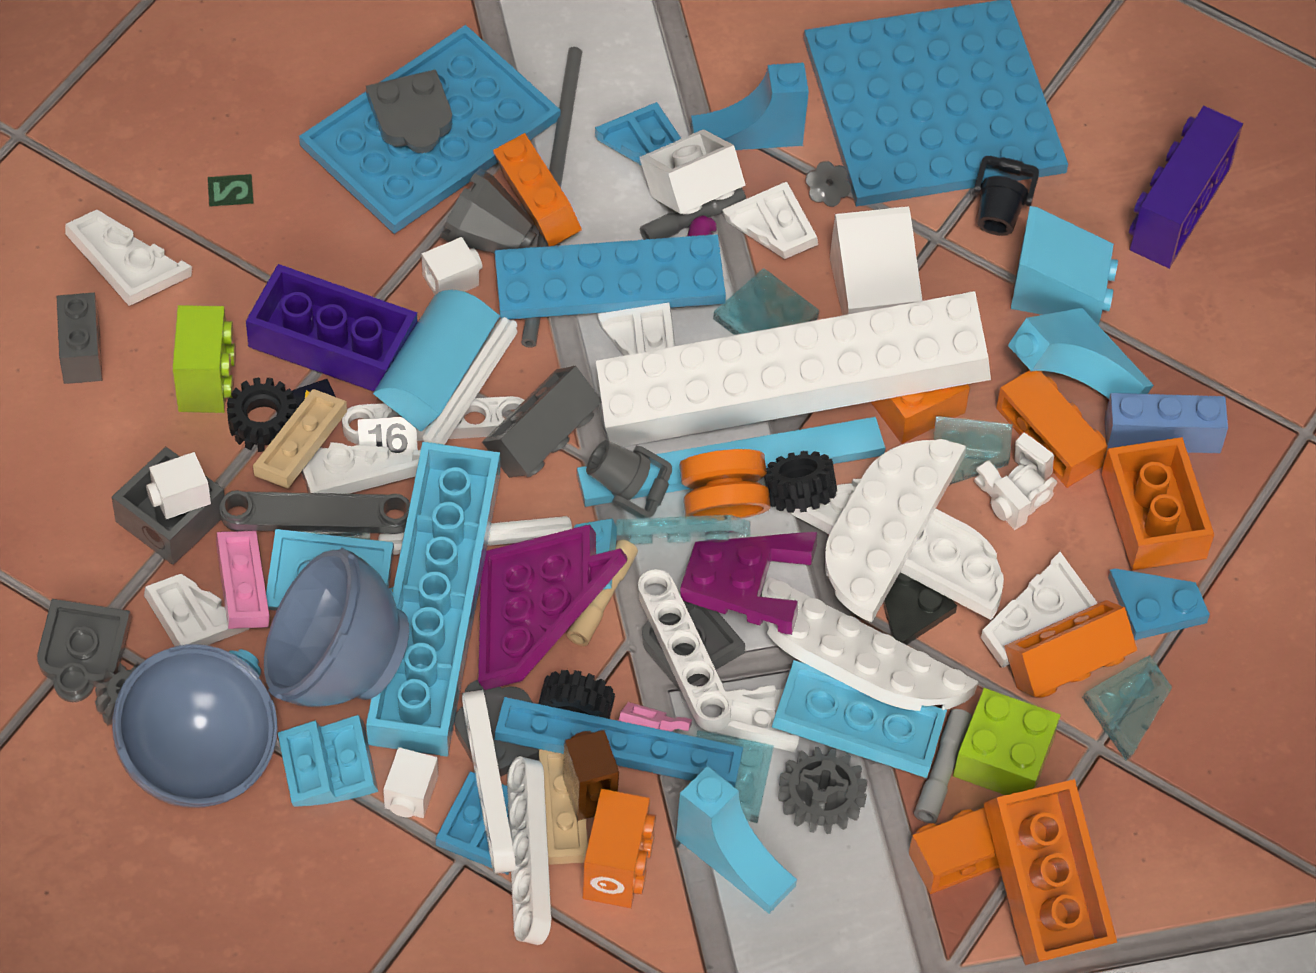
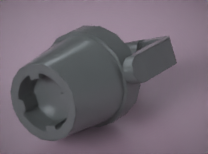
M605 440L592 452L587 463L586 472L612 492L614 496L612 502L638 518L645 519L652 517L657 507L661 505L669 486L668 480L672 473V465L644 447L635 446L634 450L631 451ZM651 463L660 468L657 478L654 479L646 499L647 503L643 509L629 500L643 486L648 477Z

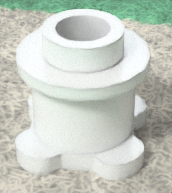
M1033 463L1027 466L1023 464L1017 466L1008 476L1031 502L1028 516L1052 498L1054 495L1053 489L1057 484V480L1053 477H1050L1047 481L1036 472L1037 467Z

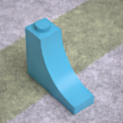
M1083 308L1028 317L1008 344L1009 348L1030 371H1050L1072 377L1094 388L1108 399L1111 393L1148 394L1154 386Z
M707 766L680 793L676 839L770 914L796 887L797 879L769 853L753 832L742 811L739 791Z

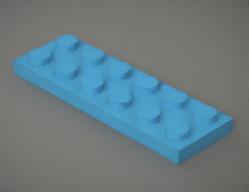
M718 234L495 250L500 319L503 317L507 319L603 313L662 303H670L672 308L725 304L726 302Z

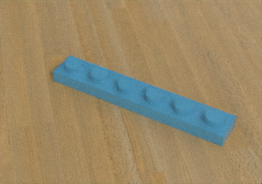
M504 697L495 730V740L564 754V741L566 739H570L573 735L582 731L597 732L605 730L618 766L693 781L708 766L733 787L736 785L743 753V747Z

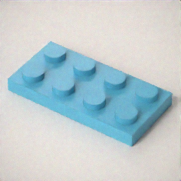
M794 660L772 727L927 778L947 710H942L936 706H922L920 711L891 706L805 663Z

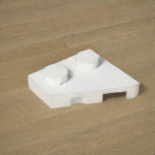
M787 182L722 209L726 222L784 259L818 245L817 236Z
M670 303L598 314L601 328L623 356L675 346Z
M182 574L145 587L144 597L174 646L187 644L210 645L249 630V628L228 629L226 610L221 606L222 599L209 591L201 590L195 582Z
M774 685L759 687L752 691L746 689L726 691L731 704V720L726 728L716 733L794 753L799 741V736L772 727L784 689L776 690Z

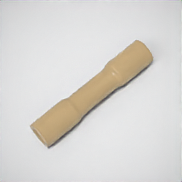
M618 540L615 550L620 548L627 556V563L613 577L612 588L602 590L569 628L567 637L573 643L579 646H587L603 617L607 604L619 582L624 579L638 553L637 547L629 541Z

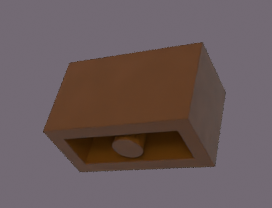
M605 730L597 732L582 731L564 741L563 780L577 821L595 817L601 789L618 792L619 769Z

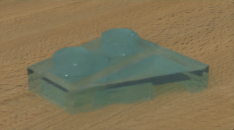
M936 416L933 440L945 439L949 442L966 446L965 457L949 485L980 475L976 471L977 467L988 460L996 469L1008 466L1013 424Z
M1149 655L1086 691L1082 698L1123 758L1128 760L1136 751L1144 734L1171 691L1172 686Z

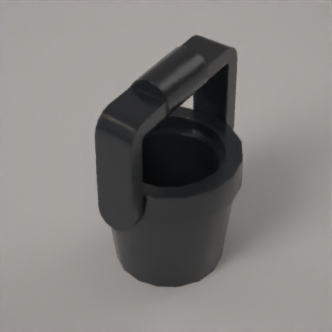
M985 156L982 159L974 194L979 195L980 193L977 224L983 231L998 236L1009 235L1013 232L1022 208L1032 205L1039 177L1038 168L1033 165L1024 164L1023 161L1006 157ZM986 167L1018 176L1032 177L1029 193L1022 183L1008 177L991 176L983 180Z

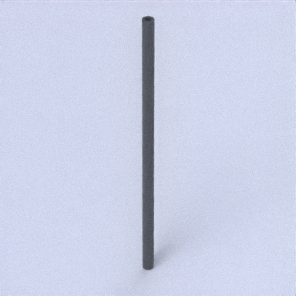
M578 47L568 49L559 104L561 115L556 123L549 171L560 188L582 58V50ZM539 232L537 247H547L546 241ZM541 317L525 318L521 342L523 346L529 348L536 346Z

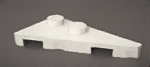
M330 442L329 448H319L301 473L309 493L350 494L416 477L421 450H413L412 456L389 454V447L347 446L343 443Z

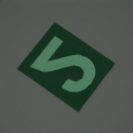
M252 174L207 177L209 207L254 204Z

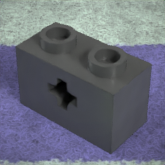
M95 292L57 295L59 360L64 384L102 381L100 324Z

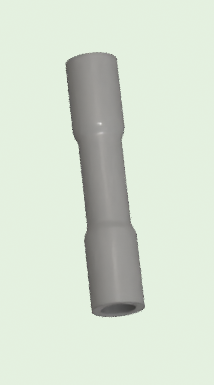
M953 709L948 717L940 739L939 751L929 778L924 783L914 811L915 817L923 822L935 823L939 817L959 750L973 717L967 711Z

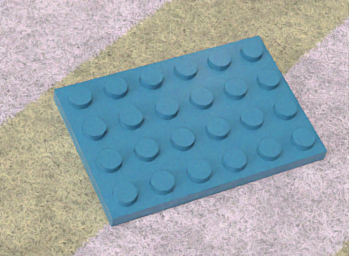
M464 25L381 81L384 82L436 69L452 111V128L446 135L440 137L433 150L427 153H416L408 145L392 146L386 143L380 134L366 92L299 136L300 146L394 234L469 183L475 172L480 169L486 171L498 163L492 150L523 133L531 140L556 123L561 115V110L467 25Z

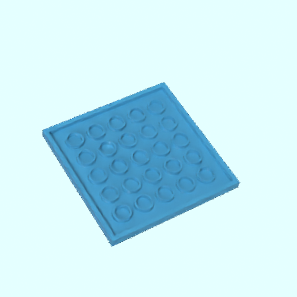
M1010 0L990 1L804 30V43L842 164L848 171L847 180L851 184V193L856 207L975 188L981 161L985 156L1006 157L1023 161L1024 164L1037 167L1039 177L1067 173L1068 162ZM986 167L983 178L984 180L991 176H1002L1017 181L1032 179V177L1018 176Z

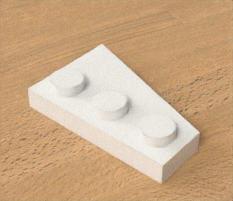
M99 210L92 211L66 223L65 234L129 306L192 275L191 265L182 260L179 263L164 255V249L154 243L148 246L133 237L132 230Z
M1059 552L1051 560V564L1040 575L1037 574L1029 582L1028 587L1016 600H1012L982 630L981 639L1003 668L1010 664L1005 645L1098 603L1062 553Z

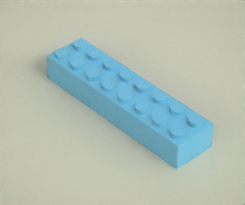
M422 442L392 592L397 609L403 611L408 618V644L402 662L393 679L381 693L371 699L366 723L368 745L398 749L399 747L419 753L447 757L449 755L499 486L500 452Z

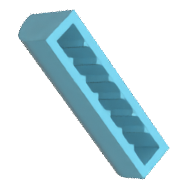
M444 290L437 293L373 394L419 431H423L442 413L500 315L483 301L469 293L459 290Z

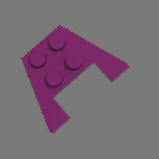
M817 532L695 542L680 587L681 598L685 602L722 614H726L728 609L747 615V622L759 626L764 620L778 625V632L792 635L798 615V601L760 596L771 561L812 565L817 547Z

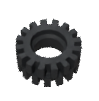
M260 377L253 378L254 385L250 386L246 380L241 383L242 391L237 388L232 391V398L229 397L227 401V416L230 433L232 436L235 435V441L239 445L245 441L246 449L252 451L255 444L258 446V452H264L265 445H269L297 410L296 399L293 398V392L290 388L285 390L284 383L279 381L274 386L273 378H266V384H261ZM259 407H269L276 410L277 415L269 421L256 422L248 418V413Z
M801 451L800 455L795 456L794 452L788 453V458L780 456L776 458L777 463L770 462L768 468H766L767 473L764 479L766 487L769 489L770 505L772 507L776 506V509L779 511L787 508L788 513H794L795 509H800V512H807L808 507H812L815 510L820 508L819 503L828 504L830 498L834 499L836 492H838L833 461L826 454L820 456V452L814 451L811 455H808V451Z
M561 670L560 674L555 671L550 676L547 675L545 677L538 704L610 719L615 693H612L613 689L611 686H605L606 682L599 679L595 681V675L588 673L586 677L581 675V671L574 670V674H570L568 670Z

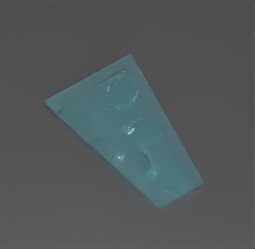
M733 515L616 520L617 535L629 538L630 544L634 545L653 544V538H667V543L691 542V537H705V541L708 542L729 541V537H751L750 521Z

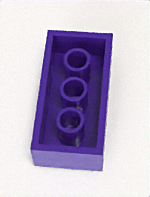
M1204 105L1196 118L1192 116L1188 118L1181 134L1183 137L1180 143L1177 141L1173 142L1166 157L1167 165L1165 168L1161 166L1157 168L1150 183L1152 189L1149 193L1143 191L1135 205L1134 212L1138 214L1129 229V234L1133 235L1130 251L1170 269L1232 167L1243 127L1242 122Z
M278 264L246 319L248 347L375 391L416 326L417 312Z

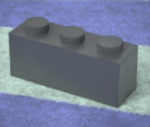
M577 366L556 369L482 443L488 451L500 452V466L509 478L517 476L531 477L544 467L545 463L543 460L551 452L554 453L560 450L569 442L570 438L568 435L575 428L584 426L594 417L592 411L602 402L601 398Z

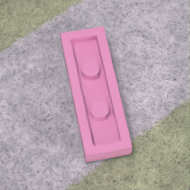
M256 531L217 532L216 547L228 629L268 627L269 611Z

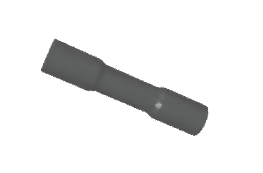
M741 187L734 190L735 193L726 199H714L704 203L700 210L691 214L675 212L659 217L640 226L641 236L645 240L669 238L676 235L682 229L689 227L696 217L702 215L711 217L722 214V209L745 200L744 190Z

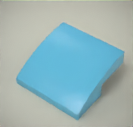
M359 715L322 727L315 720L278 732L290 798L294 807L334 803L379 792L364 722Z

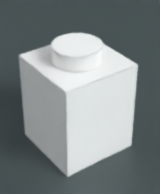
M462 237L422 253V276L434 295L444 290L465 292L479 286V270L482 269L480 256L474 248L469 249Z
M195 452L149 467L152 483L146 485L147 493L153 507L160 505L165 519L211 504L208 481Z
M398 747L384 786L385 808L401 817L416 816L424 818L438 779V757Z

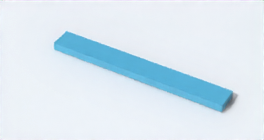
M876 417L656 455L672 465V473L668 480L669 486L666 493L690 489L681 484L679 464L688 457L702 453L730 449L758 450L764 453L766 468H768L770 462L777 463L776 458L780 456L788 458V453L793 452L795 456L800 455L801 451H808V455H811L814 451L820 452V456L826 454L829 456V459H832L833 464L881 456L885 453V445ZM650 463L648 477L639 492L632 499L648 496L660 468ZM587 466L577 468V479L585 507L611 503L614 496L612 492L587 474Z

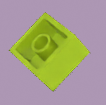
M178 305L173 358V376L178 412L225 413L226 398H232L233 375H230L231 366H235L236 351L235 343H233V322L226 321L224 306Z
M984 688L959 750L953 777L1003 795L1036 788L1054 741L1061 714Z

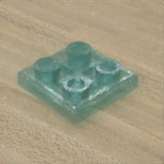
M763 268L726 300L725 304H722L714 311L713 319L733 335L815 321L819 318L820 310Z

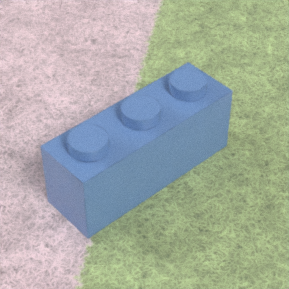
M1111 393L1105 414L1107 450L1108 448L1183 437L1188 453H1221L1228 431L1225 396Z

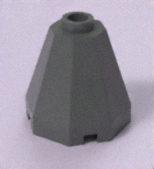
M482 169L475 172L470 179L471 182L475 183L471 191L467 188L463 189L445 222L444 227L446 229L442 231L440 237L448 242L462 237L469 248L495 253V250L530 248L537 236L532 231L535 222L493 175Z

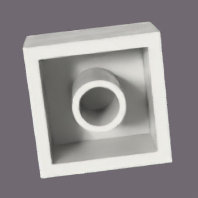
M704 129L639 157L651 197L680 214L697 212L702 208V204L714 199H726L735 193L734 190L745 186L734 145Z

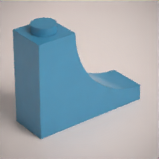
M804 63L767 65V70L761 83L744 99L718 111L691 115L692 134L704 129L733 144L735 150L803 146L809 94Z

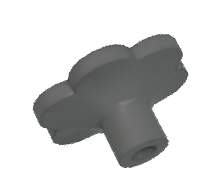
M829 161L820 162L816 170L810 171L806 176V183L810 187V198L815 202L823 201L830 207L838 205L841 198L848 196L851 192V184L847 180V169L841 165L834 166Z

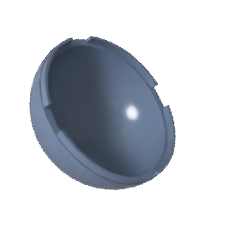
M187 644L175 646L146 659L124 682L113 711V741L125 771L140 788L151 796L165 803L180 807L205 808L216 806L245 792L265 771L271 760L277 739L275 705L266 687L259 679L260 676L239 657L220 648L208 645Z

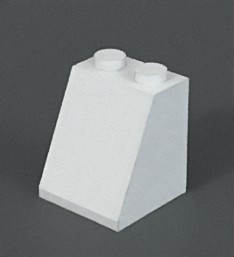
M909 206L835 214L830 263L842 316L923 301Z

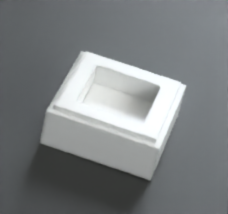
M1025 432L1015 443L1016 463L1019 465L1023 464L1024 466L1033 463L1037 467L1036 472L1045 480L1053 473L1054 454Z

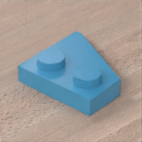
M657 102L595 127V137L598 141L641 166L639 157L682 139Z
M1116 568L1110 570L1109 582L1118 604L1125 607L1134 640L1208 622L1210 614L1196 582Z
M470 771L436 837V846L492 868L475 773ZM501 784L508 817V787Z

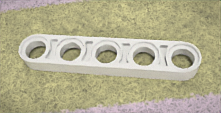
M514 396L475 398L449 439L489 436L505 420L503 414L508 410H515L524 399ZM385 403L352 406L347 409V413L342 418L344 436L348 441L359 444V433L351 429L349 426L351 421L357 418H392L400 415ZM470 412H479L485 416V420L475 425L468 423L464 417ZM430 425L423 431H419L416 428L417 441H424L423 435Z
M658 569L643 573L638 581L640 603L695 722L700 728L710 732L726 728L731 720L730 699L669 573ZM655 583L662 584L667 588L660 595H650L645 591L649 585ZM673 613L678 615L681 620L674 625H664L659 621V618L664 614ZM682 643L690 644L695 648L693 653L686 656L676 654L673 649ZM694 674H704L709 678L707 684L697 687L689 684L687 679ZM708 705H718L722 707L724 712L718 717L711 718L705 716L702 710Z
M484 691L463 692L464 717L493 872L498 874L515 871L513 843Z
M519 756L511 763L507 775L509 827L515 856V871H511L514 934L518 941L540 945L547 939L551 928L544 770L540 761Z

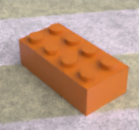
M1075 779L996 797L984 802L1024 964L1029 965L1118 943Z

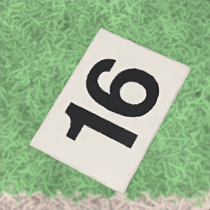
M403 417L358 420L359 445L389 447V454L412 456L413 450H418L416 427Z

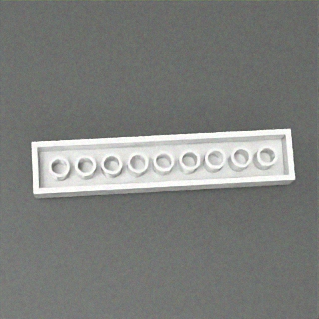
M975 291L596 361L606 432L609 441L621 447L991 380L989 358Z

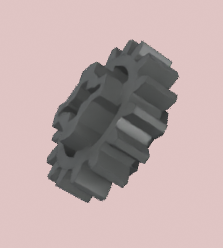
M815 747L814 754L811 757L804 751H800L798 763L788 760L786 773H781L779 786L781 788H779L778 799L785 802L784 814L796 813L794 824L799 826L806 821L810 823L809 831L812 833L815 832L818 825L824 826L827 834H831L832 825L836 823L841 829H846L848 817L857 821L860 815V807H865L867 779L860 778L862 767L860 765L850 767L851 756L849 754L841 759L836 758V748H831L828 755H822L820 748Z

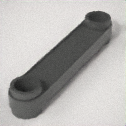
M236 490L227 493L223 497L219 510L222 522L233 531H275V529L299 532L398 534L405 532L410 502L403 495L396 493L385 495L243 492ZM236 506L247 509L245 513L238 516L228 513L231 508ZM397 509L405 514L401 518L393 519L386 516V513Z

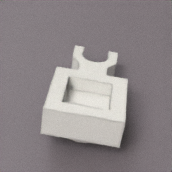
M989 460L977 467L976 471L980 475L974 479V482L992 497L990 504L996 516L1003 521L1006 520L1014 530L1026 524L1031 505L1028 498L1007 475L1002 478Z

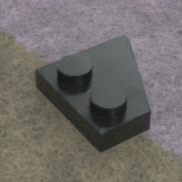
M901 572L884 600V610L886 618L889 620L892 636L895 640L905 645H908L957 611V605L952 599Z

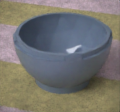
M342 547L339 550L326 551L313 558L291 583L273 618L264 652V674L269 687L268 691L271 695L299 706L322 707L342 704L354 698L362 700L372 699L381 693L393 679L402 662L408 644L409 622L405 613L397 609L392 592L383 578L365 560Z

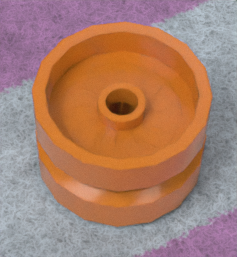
M751 449L713 451L688 457L679 464L681 484L694 489L683 498L685 518L690 521L720 522L760 515L769 511L771 507L768 487L757 482L767 473L765 455L761 451Z

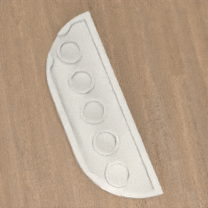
M945 439L906 443L882 454L864 473L833 526L825 551L826 576L829 577L836 590V597L854 614L869 622H872L963 461L966 453L965 445L949 442Z
M853 479L852 484L837 485L838 492H836L834 499L830 498L828 504L819 503L820 508L815 510L812 507H808L807 512H800V509H795L794 513L791 514L830 534L861 479ZM935 509L900 572L992 620L1000 605L1004 581L1003 573H1001V568L997 561L996 551L975 529Z
M770 576L765 582L760 597L798 601V615L792 635L778 632V625L765 622L769 627L767 634L785 652L801 662L878 701L902 709L920 711L922 706L942 705L941 709L946 710L965 703L975 694L979 681L965 675L962 671L953 669L931 658L928 654L917 651L895 640L888 634L881 633L860 622L857 618L848 616L826 605L823 601L812 598L790 587L789 584L783 581H778Z

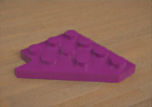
M588 524L486 551L480 590L478 682L484 690L521 682L627 563V556L621 548L596 554V532Z

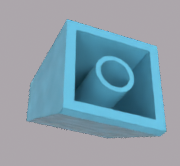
M1030 206L1011 309L1044 315L1083 308L1099 325L1102 310L1110 311L1113 297V289H1108L1107 283L1108 281L1114 282L1118 260L1111 259L1114 244L1038 207Z

